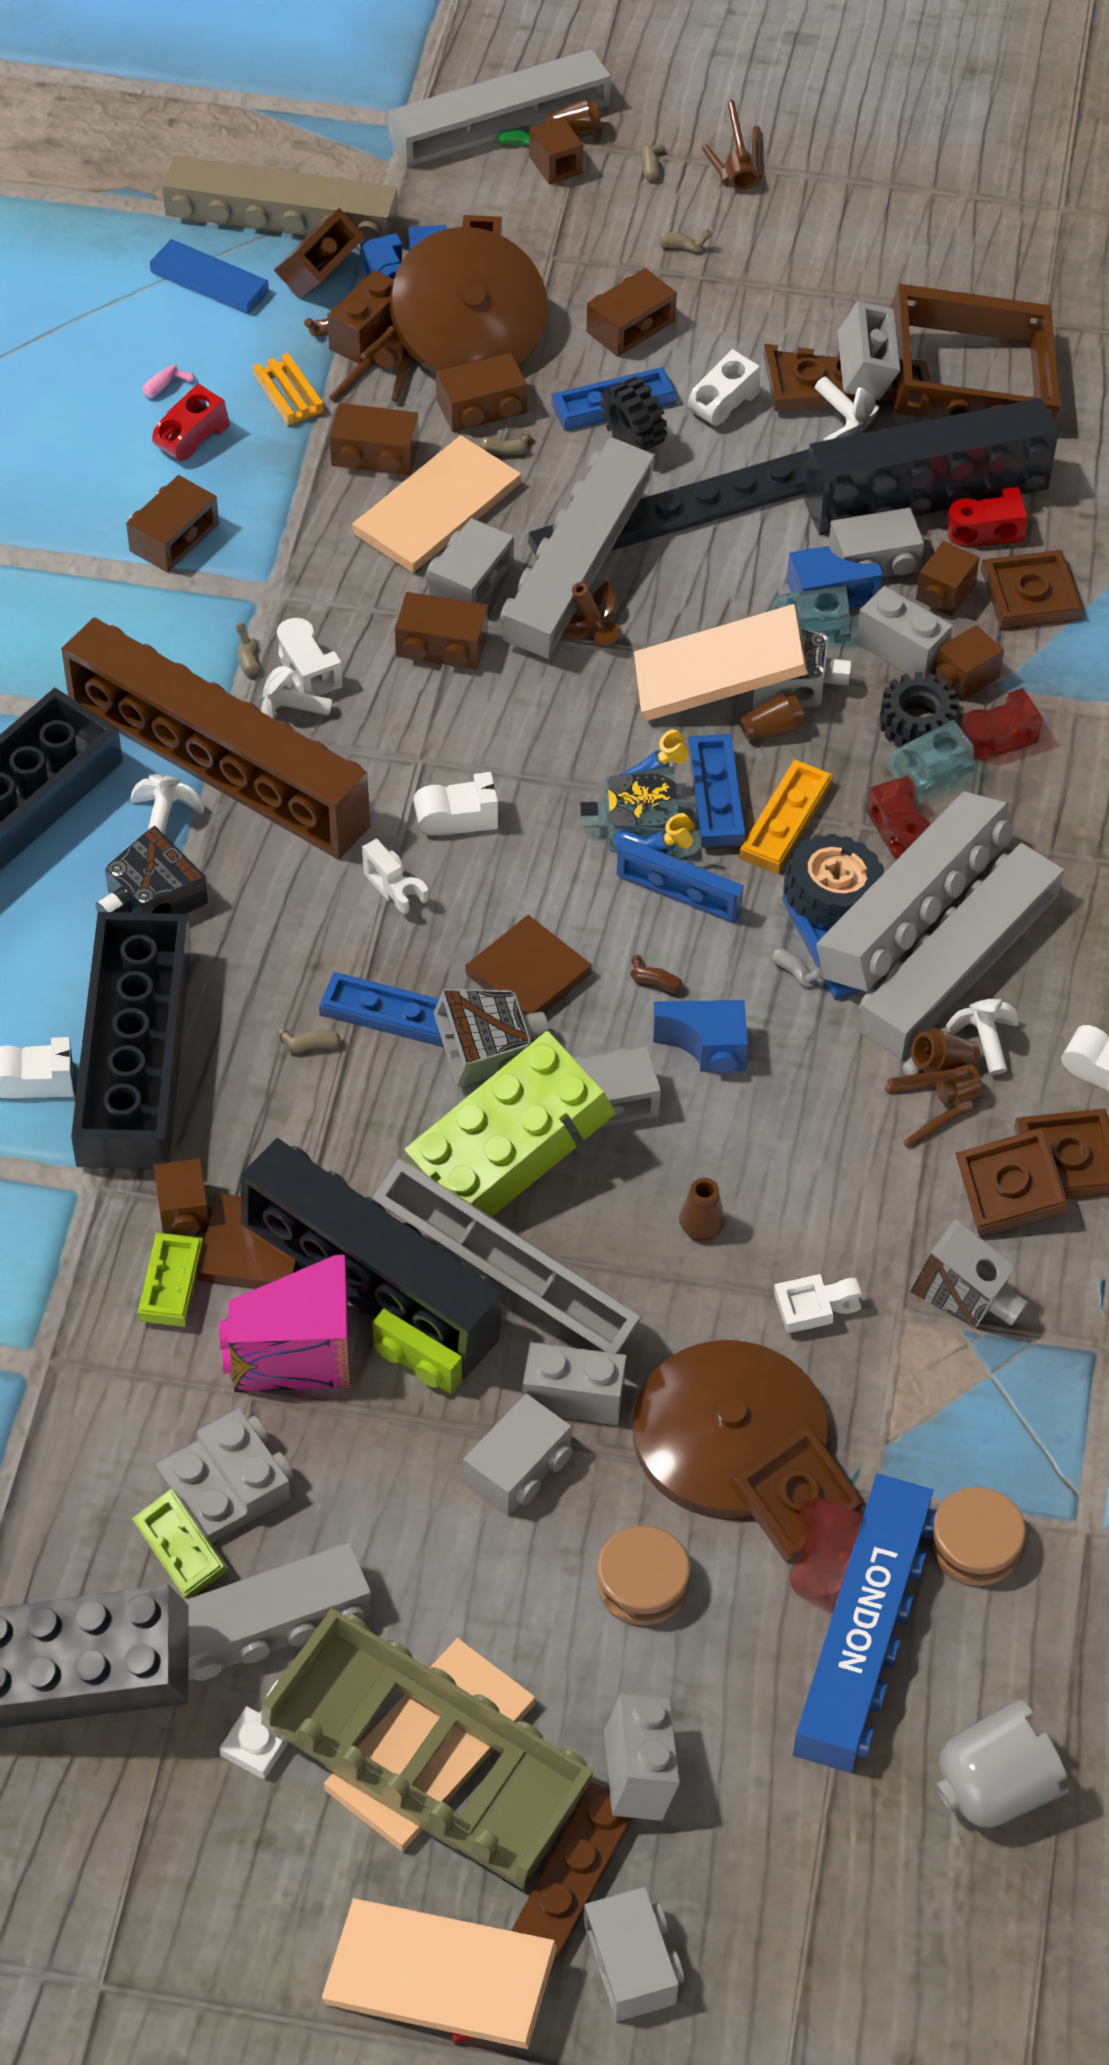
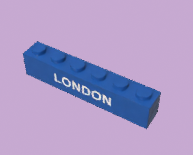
M876 1473L797 1728L793 1756L848 1773H852L857 1756L867 1758L875 1729L866 1726L870 1711L878 1713L881 1711L888 1683L879 1680L883 1667L886 1666L893 1669L901 1639L893 1637L897 1622L905 1625L907 1623L914 1595L906 1593L910 1579L919 1582L927 1554L926 1552L919 1551L922 1537L932 1539L934 1519L937 1510L930 1507L934 1489Z

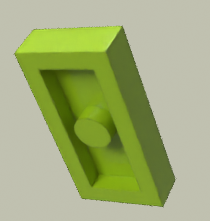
M385 1309L372 1322L374 1347L385 1360L391 1363H401L414 1371L419 1380L427 1386L433 1388L438 1386L449 1394H452L462 1382V1356Z

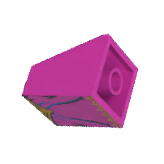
M334 1255L228 1301V1320H219L220 1349H222L223 1374L232 1373L234 1392L350 1387L349 1319L345 1255Z

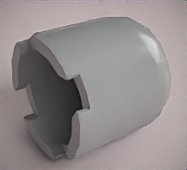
M1017 1699L955 1734L944 1743L940 1751L939 1770L943 1780L935 1784L938 1794L949 1812L959 1809L965 1819L976 1826L992 1828L1002 1825L1069 1793L1065 1784L1060 1783V1781L1067 1778L1060 1757L1046 1732L1036 1736L1026 1720L1033 1716L1034 1713L1023 1700Z

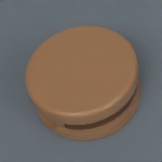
M969 1487L958 1490L949 1495L936 1511L932 1539H930L933 1557L941 1570L958 1582L972 1586H986L997 1583L1009 1576L1018 1565L1026 1536L1024 1518L1016 1504L996 1490L984 1487Z
M634 1526L616 1533L606 1542L598 1558L597 1590L601 1602L613 1616L632 1625L648 1626L668 1620L683 1606L689 1590L690 1562L685 1548L672 1534L652 1526Z

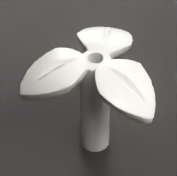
M822 377L816 383L815 389L846 417L845 427L825 437L824 441L856 435L860 427L862 430H865L876 417L879 406L876 405L874 396L864 388L858 387L853 403L827 377Z
M285 666L272 670L263 688L261 712L274 719L276 708L286 706L329 715L332 699L283 689L295 671Z
M161 774L149 775V779L141 780L135 785L131 793L132 804L155 799L148 829L155 825L164 835L172 802L180 800L183 804L202 815L204 812L202 799L191 787L179 784L180 779Z
M1002 999L981 1000L969 1005L970 1008L959 1010L949 1020L945 1028L949 1029L951 1034L954 1035L968 1024L975 1025L978 1029L989 1074L998 1075L1006 1072L1007 1067L995 1022L1018 1026L1019 1017L1017 1010L1012 1005L1002 1002Z

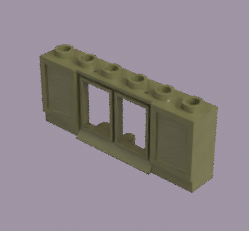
M333 1608L327 1613L262 1703L261 1724L322 1762L325 1764V1768L455 1850H461L522 1890L579 1806L589 1788L593 1770L587 1767L586 1761L574 1751L556 1748L543 1740L542 1734L532 1725L523 1721L516 1723L500 1713L497 1705L487 1697L480 1694L471 1695L458 1687L455 1680L442 1669L436 1667L429 1669L413 1659L411 1652L402 1644L392 1640L384 1641L371 1633L367 1624L360 1618L352 1614L342 1615ZM395 1687L440 1715V1718L400 1775L392 1773L354 1746ZM455 1725L501 1753V1756L461 1815L454 1812L446 1803L435 1800L414 1786Z

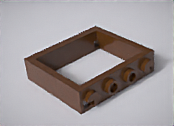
M898 284L890 307L894 309L900 371L893 380L895 413L937 419L1042 398L1053 422H1055L1061 404L1051 305ZM907 300L915 301L914 305H908ZM1031 318L1038 319L1036 323H1030ZM909 326L1030 343L1034 397L912 380ZM911 390L921 391V392H920V393H914V392H911Z

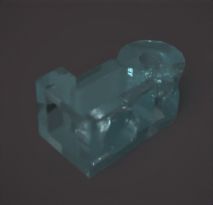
M846 586L787 593L777 597L772 602L771 611L795 604L802 629L823 633L826 636H834L835 643L851 642Z
M953 719L897 749L888 759L887 767L904 792L914 795L924 791L935 781L938 782L953 774L961 778L973 772V745ZM907 785L910 789L911 794L907 791Z

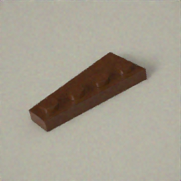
M764 344V360L774 411L834 407L815 389V385L822 377H827L843 392L840 352H838L837 357L814 355V349L798 347L797 353L778 351V345ZM911 359L912 380L931 383L927 362ZM893 382L882 398L875 400L876 404L894 403ZM911 390V392H914V393H920V392H921V391ZM843 392L854 403L855 395Z

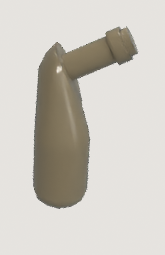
M662 143L652 147L645 144L640 151L643 160L644 177L648 181H654L659 176L658 158L655 153L665 151V146Z
M709 229L704 230L698 240L683 233L664 232L659 236V244L663 248H679L693 253H700L704 250L703 244L712 236V232Z
M524 432L521 439L511 441L483 437L479 447L490 454L498 456L521 455L528 450L527 443L531 441L532 435L529 432Z
M240 622L235 627L242 641L238 647V662L244 674L252 677L259 672V665L254 657L256 642L254 639H249L246 625L244 622Z
M280 1028L277 1031V1036L287 1044V1051L293 1054L312 1048H336L340 1043L338 1032L333 1030H310L295 1037H292L285 1028Z

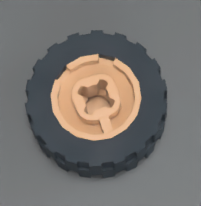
M828 834L827 836L816 835L810 840L805 839L800 843L799 848L794 849L785 875L783 891L787 895V903L796 909L795 913L797 915L807 917L809 923L813 925L819 922L824 924L825 929H831L865 894L884 872V867L882 863H879L878 856L873 851L871 852L867 849L865 844L858 843L852 840L853 838L847 836L840 837L836 836V834Z

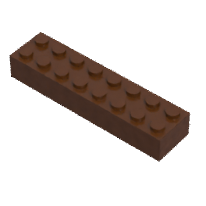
M95 617L61 648L68 696L117 727L119 733L338 860L370 828L368 772L358 763L352 760L347 761L330 751L323 743L310 740L296 732L286 722L273 719L261 712L254 704L247 701L243 702L226 692L219 684L206 681L192 673L184 664L169 660L159 654L152 646L139 643L125 635L117 626L108 625Z

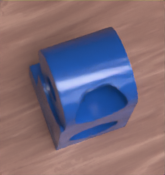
M397 233L360 242L361 269L365 277L373 270H376L392 279L395 278L402 262V243Z

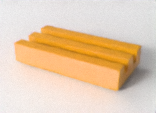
M289 353L281 355V361L279 362L275 358L267 360L266 367H262L260 363L253 365V376L288 426L324 413L322 400ZM284 372L287 373V375L289 376V378L292 380V382L294 383V385H295L296 388L299 390V392L301 393V395L303 396V398L306 400V402L308 403V405H309L310 407H308L307 404L304 402V400L302 399V397L300 396V394H299L298 391L295 389V387L293 386V384L291 383V381L288 379V377L286 376V374H285ZM275 376L288 399L297 408V412H293L270 377Z

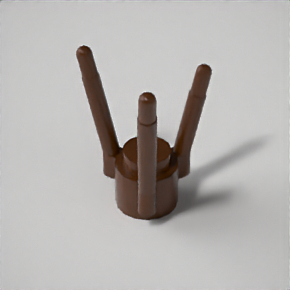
M729 100L727 104L737 150L728 155L725 167L707 144L702 146V150L719 173L722 184L730 183L736 190H746L753 187L763 177L760 168V127H753L752 154L745 150L735 102Z
M389 326L380 338L361 354L360 357L363 361L330 394L332 401H335L374 361L383 368L399 367L393 387L392 401L397 402L399 400L406 372L413 358L401 343L396 329L393 326Z
M971 1063L949 1070L889 1078L887 1081L888 1085L885 1086V1091L888 1093L935 1086L943 1104L950 1103L954 1106L904 1140L906 1147H911L957 1116L972 1112V1100L981 1098L983 1092L980 1075Z

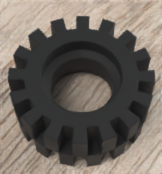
M633 376L605 389L601 394L603 400L600 401V407L605 410L601 413L603 419L608 421V425H605L608 432L612 431L614 434L612 438L647 451L665 441L664 438L667 437V431L664 428L667 427V421L661 416L665 413L663 408H659L657 405L658 397L656 395L652 396V388L648 384L644 385V380L641 378L637 379V376Z
M915 672L914 679H910L908 673L901 675L900 682L893 679L890 682L889 688L886 687L883 692L879 719L881 731L885 730V738L888 741L895 738L894 746L900 749L906 743L909 744L908 751L915 752L916 746H922L923 752H930L931 744L936 749L943 747L944 740L949 742L952 738V733L955 732L959 700L956 699L957 693L954 688L948 690L949 683L944 679L937 684V676L933 674L929 675L928 680L922 679L923 672ZM920 707L931 711L934 715L920 718L911 716L904 710Z

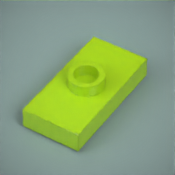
M156 1232L137 1312L140 1322L186 1327L203 1249V1238Z
M173 1489L167 1491L132 1518L185 1598H193L229 1570L179 1494Z

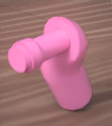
M174 364L152 377L144 384L142 391L146 397L154 398L174 377L184 379L187 382H193L195 375L191 372L188 373L177 369V365Z

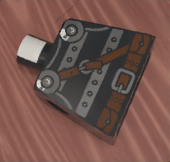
M154 825L107 865L105 874L109 895L96 902L95 905L98 912L187 914L208 903L206 876Z

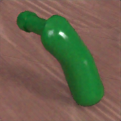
M502 130L498 133L497 139L500 145L529 146V133L522 130Z

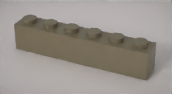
M173 156L163 184L166 216L308 235L320 222L340 208L365 236L361 242L393 234L398 218L397 187L180 156Z

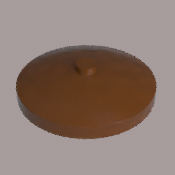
M455 227L429 235L407 253L397 270L392 284L390 311L394 328L405 349L423 367L436 374V371L510 352L518 367H520L530 357L541 339L547 321L548 302L545 286L539 271L527 254L516 244L489 230L474 227Z
M709 1341L693 1345L675 1353L661 1363L648 1377L635 1405L633 1442L638 1461L650 1482L664 1496L678 1506L693 1513L715 1519L754 1518L728 1479L806 1423L810 1425L826 1448L828 1433L827 1415L822 1398L814 1383L799 1366L784 1355L770 1348L746 1341Z

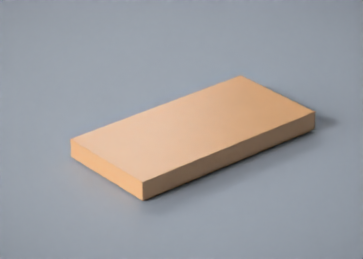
M460 435L352 523L353 534L410 572L415 573L445 548L453 533L457 530L461 531L470 518L478 520L521 484V473Z
M795 604L634 651L640 706L645 721L808 674L799 614Z
M459 1638L429 1668L436 1667L442 1669L455 1680L458 1687L471 1695L480 1694L487 1697L497 1705L500 1713L516 1723L521 1721L535 1706L534 1695ZM405 1694L357 1748L367 1757L392 1773L400 1775L436 1724L440 1715ZM455 1725L414 1786L435 1800L447 1804L495 1749ZM332 1773L324 1782V1791L401 1852H404L423 1830L335 1773Z
M353 1898L322 2000L325 2005L529 2049L557 1946L555 1941L551 1939Z

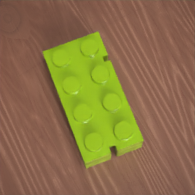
M547 1030L404 1150L417 1169L493 1217L577 1147L567 1128L562 1123L565 1118L569 1117L579 1136L585 1140L616 1113L605 1092Z

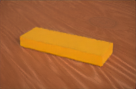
M794 759L740 848L739 859L779 874L833 783V774Z

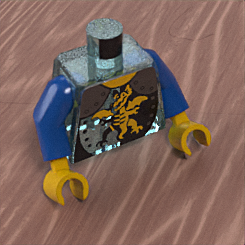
M677 730L667 731L659 742L662 752L656 750L632 768L605 779L604 801L580 802V827H606L607 849L618 853V847L624 838L674 858L678 856V846L682 849L689 848L693 843V836L689 831H693L695 825L686 814H678L674 767H669L671 760L676 764H681L688 759L689 749L684 745L685 737Z

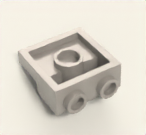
M240 1408L197 1431L198 1441L155 1464L156 1472L167 1490L173 1489L179 1494L211 1543L291 1500L289 1480L293 1478V1473L287 1460L281 1452H277L274 1455L270 1454L264 1443L268 1442V1436L263 1425L256 1416L246 1419Z

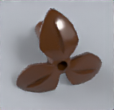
M608 581L604 582L592 597L586 583L578 582L574 584L571 591L583 616L574 614L562 636L567 639L582 640L591 631H594V643L599 646H607L620 639L622 635L621 627L614 622H604L617 613V597L612 585Z

